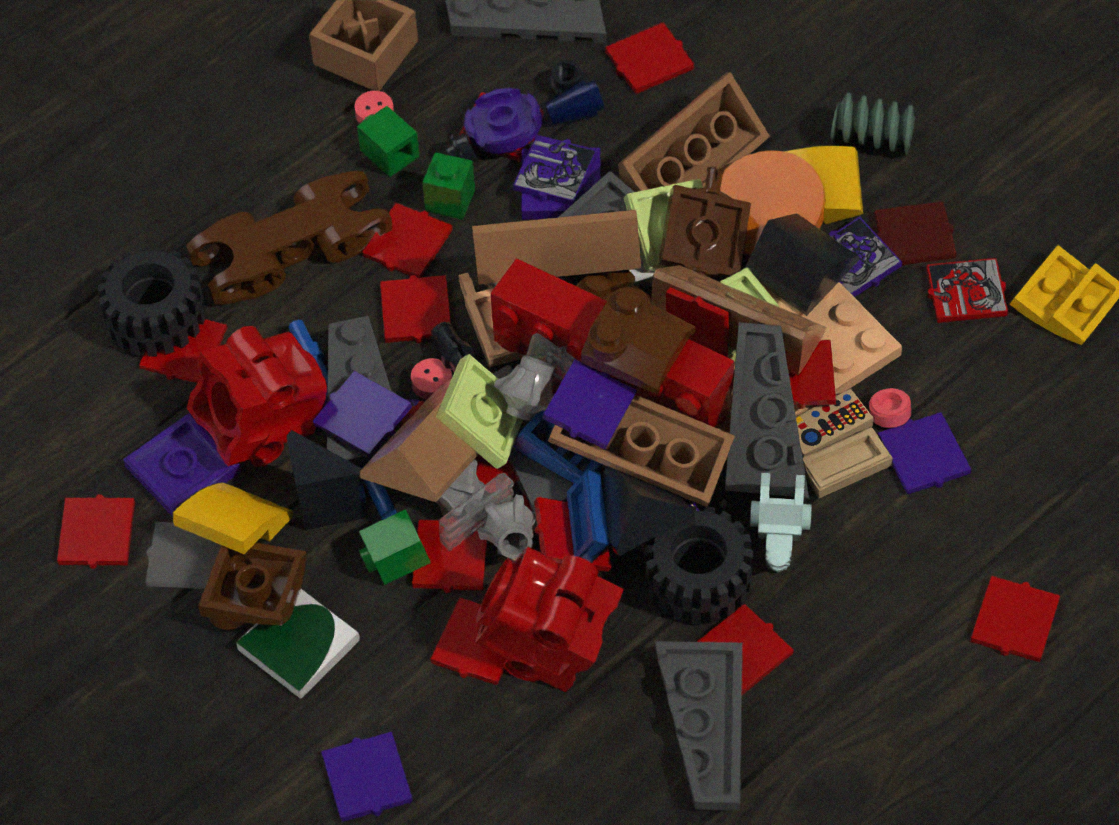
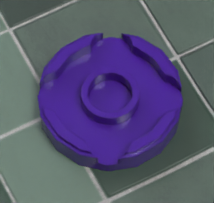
M514 88L496 89L482 95L475 101L476 106L471 111L467 110L464 118L465 131L471 144L481 151L494 154L511 152L524 147L536 137L542 126V114L535 97L529 93L528 96L521 94L519 89Z

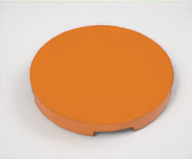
M762 151L747 155L735 161L724 170L720 191L733 199L751 203L742 259L749 260L768 220L797 213L820 229L824 220L825 190L815 169L804 159L783 151Z

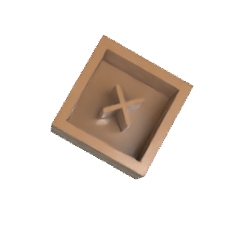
M336 0L309 34L313 64L371 90L380 91L418 41L415 11L391 0Z

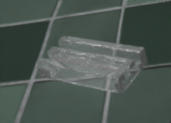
M504 472L500 473L439 519L440 542L451 551L476 532L478 528L485 525L488 513L484 506L489 502L499 505L513 501L511 496L514 492L512 489L514 482Z

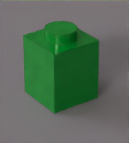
M385 106L375 114L367 116L357 126L360 151L389 177L420 157L417 132L388 106Z
M435 152L423 180L425 210L427 212L461 220L464 219L475 192L473 161Z
M406 509L359 531L366 547L359 550L369 573L378 570L384 585L431 563Z

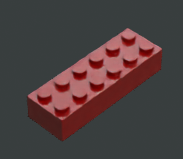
M516 258L490 293L494 341L509 352H518L532 357L539 335L561 350L559 353L551 350L561 358H563L564 352L567 354V358L570 356L573 360L576 359L581 362V352L589 330L607 300ZM690 339L686 342L662 382L658 395L610 375V377L636 389L637 396L717 429L732 409L734 360ZM549 354L538 359L547 362ZM560 362L559 366L555 367L554 370L559 371L562 363Z

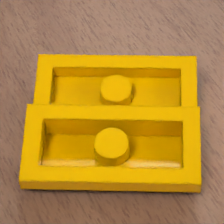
M820 146L785 151L807 161L819 175L825 190V210L823 214L825 224L863 214L858 154L855 147Z
M1057 245L1009 305L1052 333L1082 345L1119 299V281L1096 263L1089 270L1062 247Z
M222 482L200 490L182 503L173 512L174 526L245 554L260 538L270 542L291 520L293 510Z

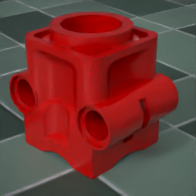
M245 326L232 333L227 339L226 344L200 352L197 364L200 377L197 385L190 393L187 410L197 424L205 428L213 437L217 452L227 466L250 460L256 467L266 466L281 455L284 443H287L286 436L291 430L303 437L315 433L316 426H314L313 420L324 407L327 383L315 358L302 348L291 332L263 338L256 327Z
M526 546L515 561L507 558L493 578L476 617V622L481 624L475 643L505 657V670L514 677L529 682L541 680L566 693L574 684L575 674L587 671L595 663L602 645L604 623L607 617L617 608L624 589L598 576V569L586 559L577 556H565L560 563Z

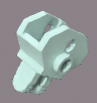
M762 473L760 501H751L750 527H758V539H766V565L769 566L768 569H772L777 573L787 570V567L790 566L792 541H801L802 530H810L811 504H803L805 475H796L794 499L769 498L770 473Z

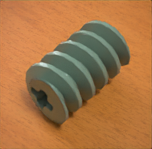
M847 92L843 100L838 102L836 106L830 139L834 140L840 130H842L845 143H850L857 133L859 145L865 146L872 136L876 149H880L887 139L891 152H896L900 144L904 143L905 154L908 155L915 123L913 105H908L903 114H899L897 102L893 101L889 109L884 111L882 99L878 98L873 107L868 108L866 96L862 95L857 105H853L851 93Z

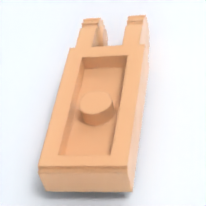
M469 274L459 275L461 290L465 298V306L489 368L522 359V354L509 352L494 341L490 296L493 288L485 284L488 288L487 290L476 292Z

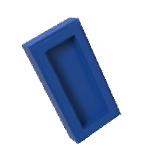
M587 470L567 491L574 556L581 557L592 563L610 544L601 473Z

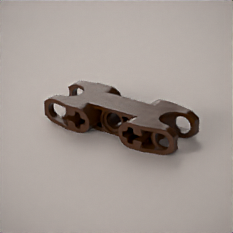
M350 171L325 176L302 186L294 195V207L258 222L248 212H239L223 218L196 235L186 245V250L192 265L206 266L220 262L231 265L223 272L217 274L207 284L214 304H231L255 299L272 292L282 285L286 279L284 268L322 252L327 260L332 263L342 262L361 254L376 231L381 236L393 229L392 219L387 209L376 208L361 212L349 210L351 206L361 201L370 191L368 178L363 171ZM357 184L353 189L344 191L350 185ZM379 223L375 228L366 231L369 227ZM214 244L213 246L209 247L208 249H206V250H204V251H202V252H199V250H201V249H202L203 247H205L206 245ZM235 284L232 288L221 292L223 288Z

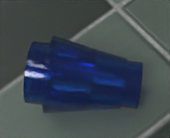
M582 80L553 98L552 101L545 103L553 125L598 116V111L605 109L601 94L594 80L587 83Z

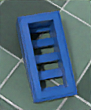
M545 410L538 412L519 433L513 445L516 450L573 483L587 470L598 472L604 465L585 457L591 462L581 471L576 466L584 456L576 453L568 461L563 457L568 451L567 449L559 447L557 451L553 450L550 447L553 443L548 442L555 424L542 418ZM541 432L547 435L544 441L538 438Z

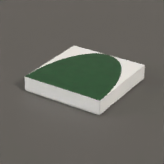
M301 589L291 618L283 625L255 624L236 643L241 653L301 699L360 641L356 630Z

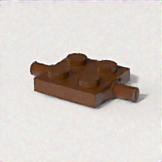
M716 166L707 168L705 188L692 189L674 184L670 189L658 264L668 267L681 265L709 278L715 277L723 280L741 271L751 203L733 199L720 191L724 174L722 168L719 167L717 170Z

